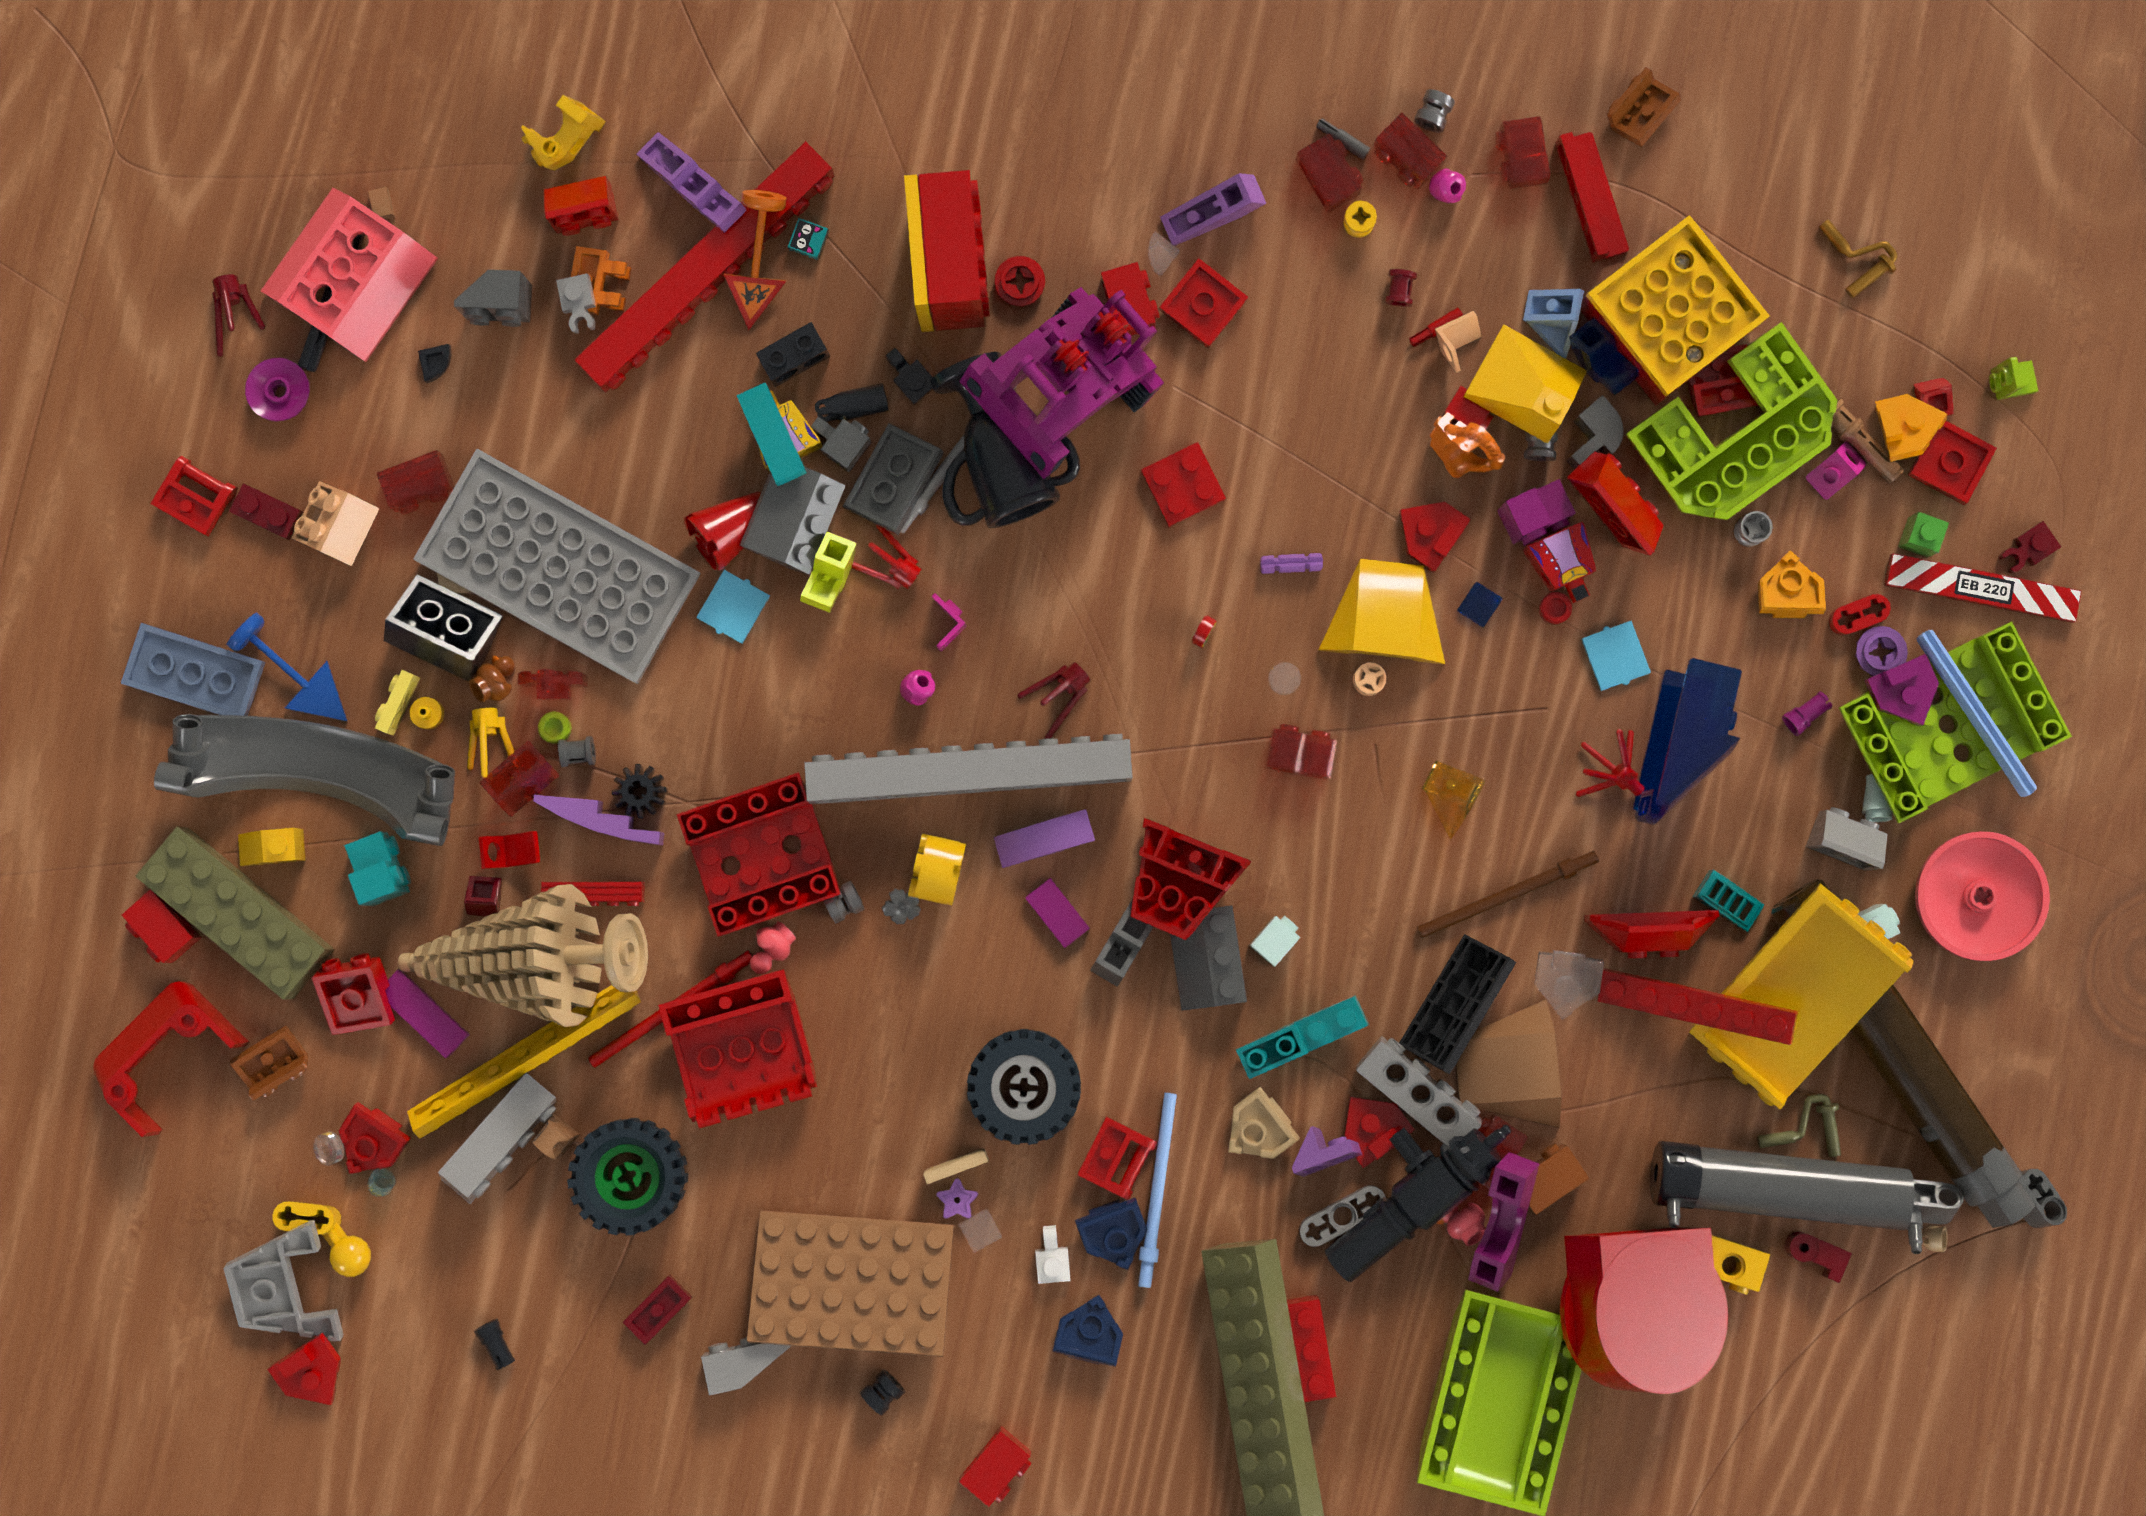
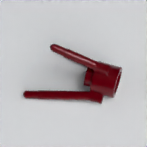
M234 274L221 275L212 281L214 287L212 296L215 309L218 357L223 356L222 306H224L229 331L232 332L235 329L231 306L239 304L240 297L243 298L258 327L261 330L265 329V324L249 296L247 285L239 284L238 276Z
M1073 662L1069 667L1063 665L1057 672L1017 694V697L1021 699L1059 679L1057 681L1059 685L1040 701L1042 706L1048 704L1063 691L1068 695L1074 692L1072 698L1045 735V739L1052 738L1078 700L1088 691L1085 686L1091 679L1076 662Z

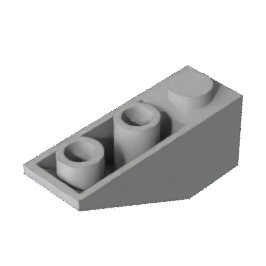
M747 1337L740 1339L741 1345L728 1347L727 1342L709 1346V1352H705L701 1356L709 1396L741 1389L791 1346L748 1343Z

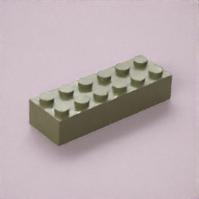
M177 826L135 876L283 1000L294 999L321 967V964L335 950L187 827Z

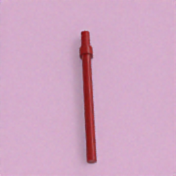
M747 950L729 963L723 962L714 968L715 972L674 1000L712 990L722 982L727 984L736 977L735 974L750 964V959L753 956L752 953ZM660 1010L589 1056L590 1064L596 1068L663 1023Z

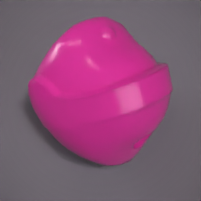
M1447 168L1434 174L1429 183L1431 195L1445 203L1460 201L1466 190V180L1463 175Z
M925 670L910 672L900 684V694L903 699L917 706L926 703L935 691V682L932 679V675Z

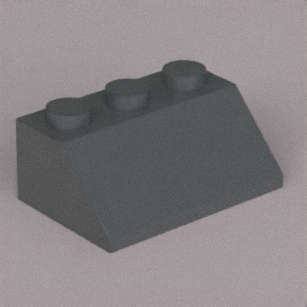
M805 467L807 474L777 486L770 472L740 546L788 569L810 574L814 565L815 555L829 528L845 485Z
M1232 905L1213 908L1187 940L1170 934L1182 1011L1247 1002Z

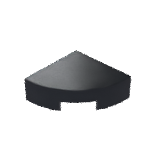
M450 344L418 351L426 383H431L440 378L449 367L452 357Z

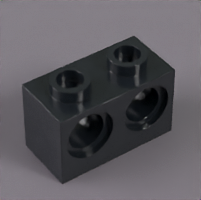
M812 322L756 352L775 388L830 357Z

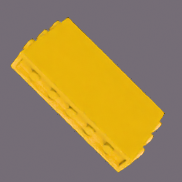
M1821 883L1721 993L1798 1011L1793 1043L1787 1045L1699 1024H1693L1689 1031L1691 1035L1708 1048L1707 1053L1715 1061L1726 1063L1733 1069L1732 1074L1741 1083L1752 1085L1759 1091L1757 1094L1763 1102L1769 1106L1775 1105L1780 1110L1794 1090L1905 971L1907 973L1910 971L1914 962L1910 958L1912 956L1911 952L1899 942L1893 944L1884 936L1886 932L1882 927L1872 920L1869 922L1865 921L1858 915L1860 911L1852 902L1847 899L1841 901Z

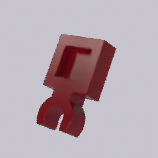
M2042 521L2014 539L2018 548L2004 550L1998 557L2001 560L2009 555L2013 556L2016 563L2008 572L2015 573L2024 567L2026 559L2031 566L2036 565L2060 549L2061 545L2046 523Z

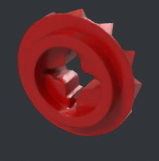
M1014 256L1008 258L996 271V291L999 297L1009 305L1024 307L1035 303L1044 291L1045 275L1043 269L1035 260L1029 257ZM1017 269H1020L1023 279H1029V283L1024 284L1023 294H1020L1017 285H1011V281L1016 280Z

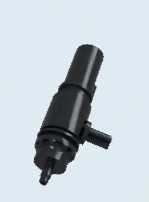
M1503 1125L1488 1137H1485L1479 1130L1473 1128L1465 1136H1454L1448 1141L1449 1146L1442 1144L1440 1146V1156L1435 1157L1430 1149L1423 1152L1405 1128L1396 1132L1389 1140L1409 1164L1404 1169L1408 1174L1392 1186L1391 1197L1381 1198L1363 1213V1219L1325 1250V1254L1334 1269L1346 1281H1354L1404 1239L1411 1240L1414 1238V1231L1417 1229L1428 1230L1472 1195L1473 1191H1478L1480 1189L1479 1183L1485 1184L1490 1178L1492 1169L1501 1161V1157L1495 1147L1503 1142L1511 1133L1510 1127Z

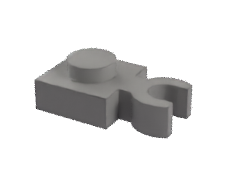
M586 273L556 280L562 311L565 314L572 313L569 319L571 331L578 334V323L583 319L587 320V326L590 330H595V320L587 310L596 307L590 276Z

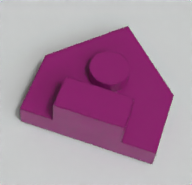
M1926 654L1864 680L1877 710L1903 718L1918 726L1924 725L1939 685Z

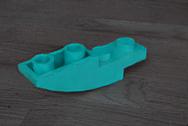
M1356 995L1260 1037L1236 1049V1052L1248 1078L1251 1079L1306 1055L1312 1050L1367 1027L1369 1023Z

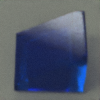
M1475 582L1456 611L1484 628L1503 598L1480 583Z

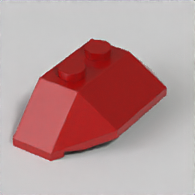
M1719 910L1584 915V921L1617 952H1627V958H1647V951H1659L1660 957H1679V950H1689L1718 919Z

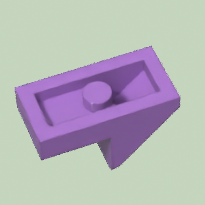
M1311 1126L1292 1166L1293 1173L1304 1177L1361 1156L1362 1152L1359 1143L1350 1139L1347 1140L1346 1137H1340L1329 1141V1147H1327L1322 1131Z

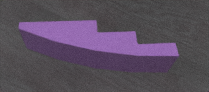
M659 132L636 154L661 179L724 233L745 213L746 209L741 202L725 191L691 157Z
M534 795L533 801L566 820L590 830L629 841L663 846V832L633 829L634 817L602 814V801Z

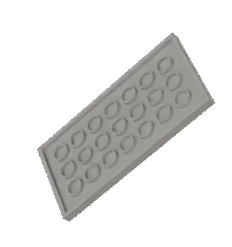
M476 449L413 558L422 565L636 684L640 682L701 574L479 449Z

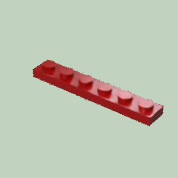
M1607 968L1602 971L1597 1002L1787 1045L1793 1043L1798 1011Z

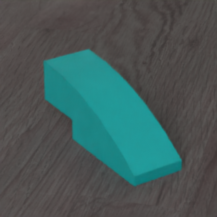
M766 382L736 395L776 485H783L807 474Z

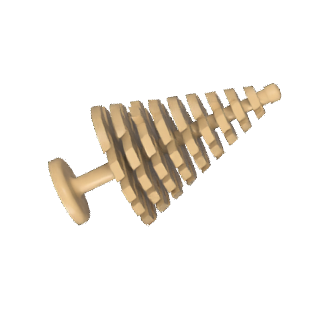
M572 884L557 885L546 892L532 896L530 899L522 902V907H508L500 910L498 914H491L484 917L481 921H475L464 928L454 930L451 937L443 935L434 939L432 943L422 944L416 948L415 953H402L398 958V967L402 972L415 971L418 977L428 981L433 980L437 984L449 986L461 992H467L478 998L483 997L490 1002L500 1003V1005L522 1013L535 1015L540 1019L553 1021L558 1025L569 1027L579 1025L587 1017L571 1012L572 1005L579 1007H593L597 992L573 986V983H579L580 981L600 983L602 968L590 964L604 963L609 981L620 992L636 991L642 985L646 975L648 945L644 928L639 918L632 913L618 914L609 922L604 934L603 944H595L575 938V935H579V932L588 935H600L595 917L575 912V905L592 907L584 893Z

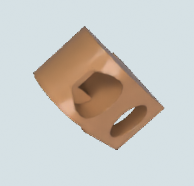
M554 1114L535 1136L532 1143L542 1153L556 1160L565 1154L579 1136V1133Z

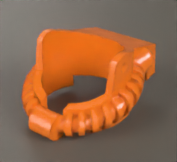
M1449 413L1436 419L1433 425L1435 428L1430 434V438H1432L1430 446L1444 462L1447 471L1452 477L1460 478L1469 471L1485 473L1502 468L1505 455L1501 453L1500 447L1494 438L1483 427L1472 422L1466 426L1461 421L1453 425L1450 422L1455 416ZM1479 447L1484 451L1488 459L1480 458L1472 451Z

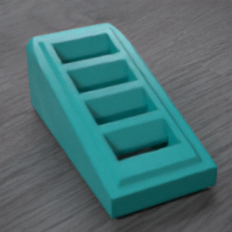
M1714 869L1708 871L1692 896L1710 909L1719 910V915L1746 932L1749 931L1764 907L1762 902ZM1718 883L1721 887L1712 899L1708 895L1715 884ZM1726 890H1729L1731 892L1730 896L1723 906L1720 905L1719 901ZM1738 896L1742 900L1734 913L1729 911V908ZM1747 903H1749L1753 907L1743 921L1739 916Z

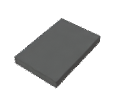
M888 423L843 507L899 535L944 451Z

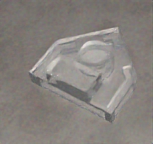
M1553 950V953L1539 951L1534 984L1560 1018L1564 1020L1576 1008L1600 993L1604 961L1603 959L1587 958L1585 954L1555 950Z

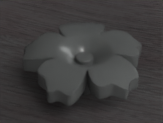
M897 889L889 892L892 901L887 900L885 905L881 907L884 915L891 916V920L896 924H905L907 917L909 920H912L921 911L920 906H918V898L909 897L908 892L905 894L904 890Z

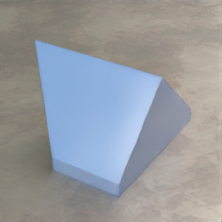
M1529 290L1523 321L1527 322L1558 355L1566 359L1578 324L1584 290Z

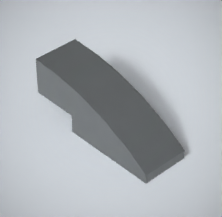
M1133 898L1090 969L1091 972L1116 987L1122 981L1153 926L1131 917Z

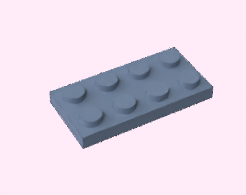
M141 623L121 684L218 715L248 716L266 662Z

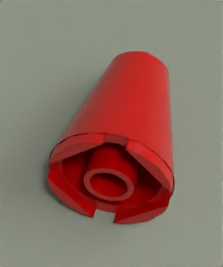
M759 491L690 513L684 517V524L689 536H695L698 543L695 545L712 569H717L718 571L724 569L744 549L740 544L761 495Z

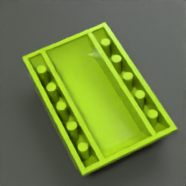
M1465 1289L1452 1319L1421 1442L1417 1483L1540 1516L1546 1515L1582 1371L1572 1358L1565 1343L1561 1329L1560 1314Z

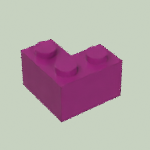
M1560 479L1541 488H1533L1511 498L1497 510L1513 545L1522 541L1524 546L1542 538L1541 536L1546 534L1545 530L1550 527L1552 532H1556L1570 525L1568 519L1576 514Z

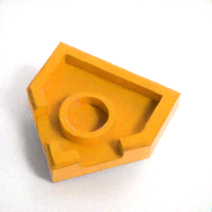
M1908 394L1875 401V408L1890 462L1922 455L1930 445V441L1938 429H1941L1947 420V413Z
M1790 550L1758 582L1759 613H1771L1772 618H1805L1807 614H1824L1826 611L1824 580L1817 573H1812L1799 561L1800 558Z

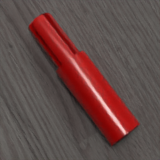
M1458 307L1410 337V344L1416 347L1430 338H1435L1437 336L1436 328L1463 316V313Z

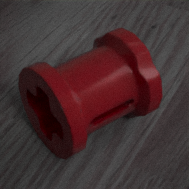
M1390 269L1388 274L1391 277L1389 295L1385 298V303L1393 306L1411 307L1413 303L1411 299L1413 281L1417 279V273L1404 269Z

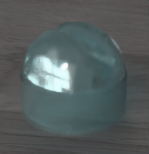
M387 1169L374 1170L367 1182L368 1191L375 1197L388 1195L395 1186V1176Z

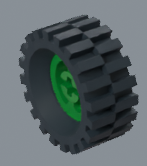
M640 1118L615 1120L602 1125L583 1138L585 1141L578 1145L573 1153L576 1155L575 1159L569 1163L568 1171H572V1177L567 1182L568 1189L573 1188L574 1196L570 1197L573 1205L579 1204L582 1209L579 1214L584 1220L590 1218L594 1222L593 1227L598 1230L605 1228L609 1230L608 1234L618 1235L625 1233V1236H629L654 1228L676 1210L678 1202L683 1199L686 1191L683 1188L684 1184L688 1182V1173H685L684 1170L687 1161L686 1157L681 1156L679 1152L680 1144L677 1140L673 1141L669 1137L671 1133L668 1130L656 1127V1123L649 1120L640 1121ZM631 1152L642 1157V1163L636 1160L624 1162L625 1167L621 1164L614 1169L612 1179L608 1177L609 1165L618 1154ZM626 1169L636 1172V1176L633 1177L634 1184L631 1180L625 1181L623 1179ZM646 1172L651 1174L650 1187L642 1197L627 1199L617 1194V1188L621 1191L629 1192L635 1189V1186L637 1188L644 1183Z

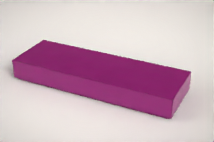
M397 969L388 979L390 986L385 992L390 1006L444 1058H449L470 1034L405 972Z

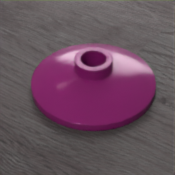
M271 358L256 365L248 375L245 385V395L251 409L260 417L270 421H285L295 417L305 407L310 393L309 381L305 372L296 363L284 358ZM279 387H285V394L282 397L276 396V390Z

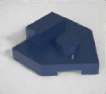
M1136 1198L1120 1203L1119 1199L1089 1210L1090 1215L1075 1220L1088 1254L1104 1258L1126 1270L1129 1269L1134 1259L1133 1256L1147 1232V1227Z
M1100 1295L1060 1318L1052 1352L1098 1365L1100 1363L1116 1367L1123 1332L1108 1311Z

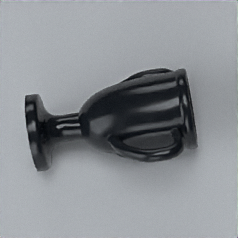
M1000 352L985 353L992 362H995L1002 356ZM980 354L945 368L930 380L935 393L958 392L963 397L971 415L964 432V448L953 459L946 471L942 498L948 515L955 523L961 526H971L985 517V523L988 528H999L1032 517L1056 504L1060 500V494L1055 486L1068 484L1077 477L1080 470V459L1072 441L1066 436L1061 442L1070 451L1066 456L1067 470L1058 476L1051 477L1049 475L1045 479L1041 477L960 383L969 364L982 355ZM965 462L967 463L970 478L981 506L972 514H964L960 511L954 495L956 477Z

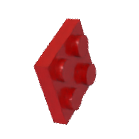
M1198 258L1160 305L1159 310L1209 349L1246 303L1248 296Z
M1945 421L1941 429H1938L1930 441V445L1925 452L1917 456L1908 476L1965 505L1969 502L1997 448L1956 425Z
M1198 442L1141 469V473L1169 528L1226 500Z

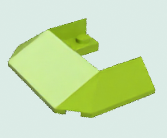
M1782 322L1727 360L1763 412L1714 447L1679 397L1673 399L1625 434L1681 513L1728 520L1831 445V427L1838 400Z

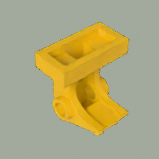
M562 95L556 104L562 111L563 124L554 136L544 138L532 128L528 129L524 125L521 127L525 133L521 139L525 144L528 143L533 147L531 154L540 167L544 166L553 171L572 162L593 131L599 132L606 122L583 103L565 95Z

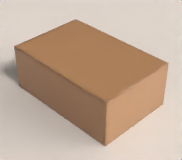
M387 187L368 191L374 213L383 219L395 217Z

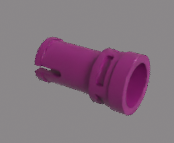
M1820 691L1799 708L1795 707L1793 710L1785 713L1782 716V720L1791 733L1799 736L1811 726V722L1827 710L1832 709L1833 706L1831 702L1825 703L1829 698Z

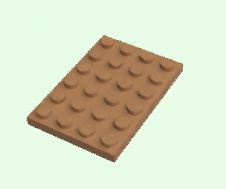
M760 1211L747 1342L943 1357L954 1225Z

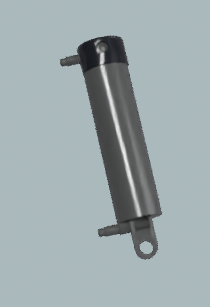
M1659 1141L1655 1146L1650 1170V1195L1652 1202L1658 1206H1667V1218L1671 1228H1677L1680 1225V1208H1700L1895 1230L1906 1229L1908 1230L1909 1245L1913 1254H1920L1922 1252L1923 1240L1921 1229H1923V1223L1948 1224L1952 1221L1964 1200L1961 1190L1955 1185L1913 1179L1909 1169L1700 1147L1697 1144Z

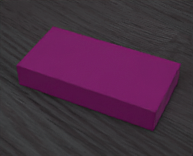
M1051 878L1025 897L1064 948L1090 929Z

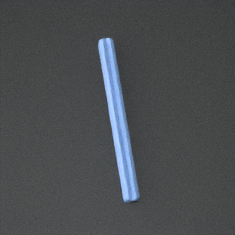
M1927 630L1917 637L1920 647L2019 796L2026 797L2032 794L2037 789L2036 784L1935 632Z

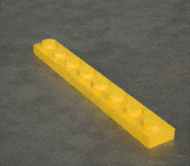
M610 985L597 993L593 1007L576 1006L571 1010L573 1013L587 1016L579 1025L564 1027L552 1021L407 1111L413 1132L421 1139L456 1116L463 1114L485 1098L492 1096L506 1085L518 1080L525 1073L547 1062L566 1048L573 1046L595 1030L602 1028L624 1012H628L634 1006L641 1003L637 990L620 992Z

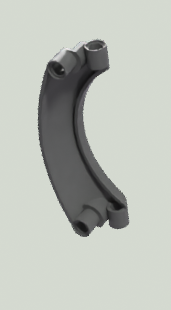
M183 714L173 719V744L168 749V763L160 762L154 776V788L156 790L196 798L251 789H285L321 794L349 802L367 810L386 822L402 839L442 846L447 836L455 783V770L452 767L377 737L313 722L238 715Z

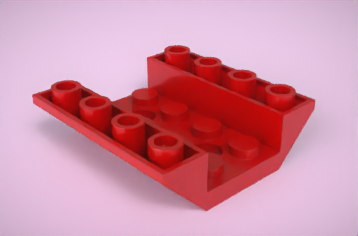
M799 772L676 814L686 845H689L692 850L710 904L707 907L718 937L841 895L834 866L813 804L807 802L806 787ZM788 836H797L801 841V848L795 854H788L783 847L784 840ZM731 856L736 857L740 862V869L734 875H728L723 870V862Z

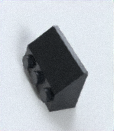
M417 574L385 619L384 642L469 682L474 677L478 667L486 659L503 615Z

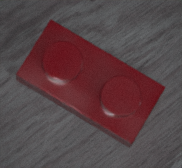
M244 483L229 512L287 540H290L294 532L295 523L303 514V511Z
M668 1275L622 1323L646 1345L693 1297L671 1275Z

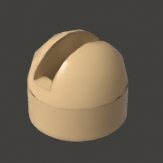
M1935 1225L1926 1228L1922 1236L1929 1239L1923 1240V1245L1928 1250L1934 1252H1945L1947 1248L1946 1226Z

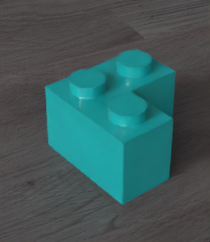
M380 831L344 845L354 870L353 873L348 874L359 905L376 906L410 892L408 884H411V878L406 867L400 866L397 858L400 849L394 836H389L388 832Z

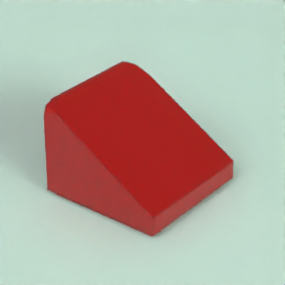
M1937 378L1914 384L1916 399L1947 413V416L1954 414L1952 384L1945 378Z

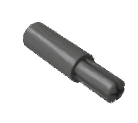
M1323 118L1316 125L1317 129L1333 138L1334 142L1364 160L1371 149L1346 131L1336 128Z

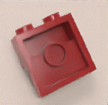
M361 953L352 957L350 962L341 963L339 958L330 959L323 962L321 968L311 977L332 1035L389 1026L395 1021L385 992L390 984L380 956L370 958L369 953Z

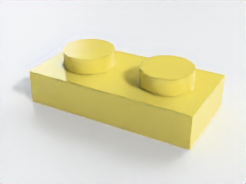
M401 670L400 675L396 674L393 677L388 689L391 692L386 704H381L376 713L375 721H377L375 729L394 736L420 677Z

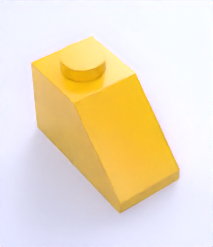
M283 828L238 834L240 866L306 861L303 829Z

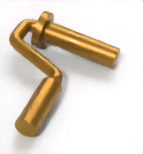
M1829 219L1819 226L1820 230L1839 253L1848 258H1855L1881 248L1889 255L1888 257L1883 253L1878 256L1880 262L1845 288V291L1851 298L1857 296L1887 271L1890 274L1896 271L1894 263L1898 257L1897 252L1888 241H1880L1852 251L1850 244Z

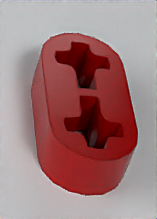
M1872 594L1843 605L1832 611L1829 616V626L1834 633L1842 636L1867 628L1887 619L1891 611L1890 602L1883 595ZM1870 601L1874 605H1881L1882 610L1878 611V617L1875 613L1864 616L1862 610L1871 607ZM1841 612H1843L1844 616L1855 613L1857 617L1856 620L1848 623L1849 629L1845 625L1840 626L1837 620L1842 617Z

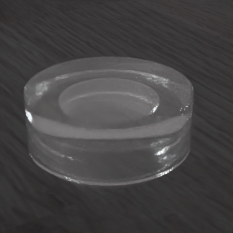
M1283 662L1272 668L1269 673L1268 682L1275 693L1289 695L1299 687L1301 675L1296 666Z
M328 1131L315 1138L313 1144L314 1153L322 1164L330 1166L343 1159L344 1145L336 1133Z

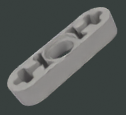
M1373 1185L1360 1188L1305 1218L1299 1226L1301 1239L1307 1245L1313 1247L1320 1246L1350 1230L1363 1219V1216L1358 1218L1355 1207L1350 1203L1351 1200L1356 1199V1204L1359 1205L1366 1200L1365 1194L1367 1192H1370L1373 1196L1378 1194L1380 1199L1385 1197V1194ZM1369 1205L1365 1206L1360 1211L1365 1213L1371 1207ZM1339 1207H1347L1352 1213V1218L1346 1225H1339L1333 1219L1334 1211ZM1327 1214L1328 1221L1335 1228V1231L1329 1233V1228L1326 1227L1319 1231V1239L1315 1240L1312 1236L1306 1237L1305 1233L1309 1231L1308 1225L1310 1223H1314L1315 1226L1322 1225L1325 1221L1321 1217Z

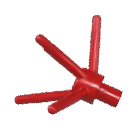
M1618 729L1616 731L1622 763L1617 766L1586 742L1581 743V747L1608 768L1611 774L1587 768L1583 769V774L1608 781L1577 791V797L1615 785L1622 790L1628 789L1635 796H1639L1644 791L1645 787L1637 780L1638 773L1631 768L1633 730L1628 731L1626 744L1622 730Z

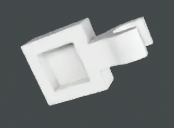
M1056 1225L1043 1226L1045 1249L1035 1250L1038 1284L1071 1281L1068 1247L1058 1248Z

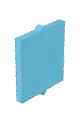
M724 570L696 618L715 628L717 634L724 633L743 644L770 595L752 586L750 580H742Z
M1632 621L1612 628L1605 626L1603 631L1581 639L1600 691L1619 684L1628 685L1630 680L1651 673Z

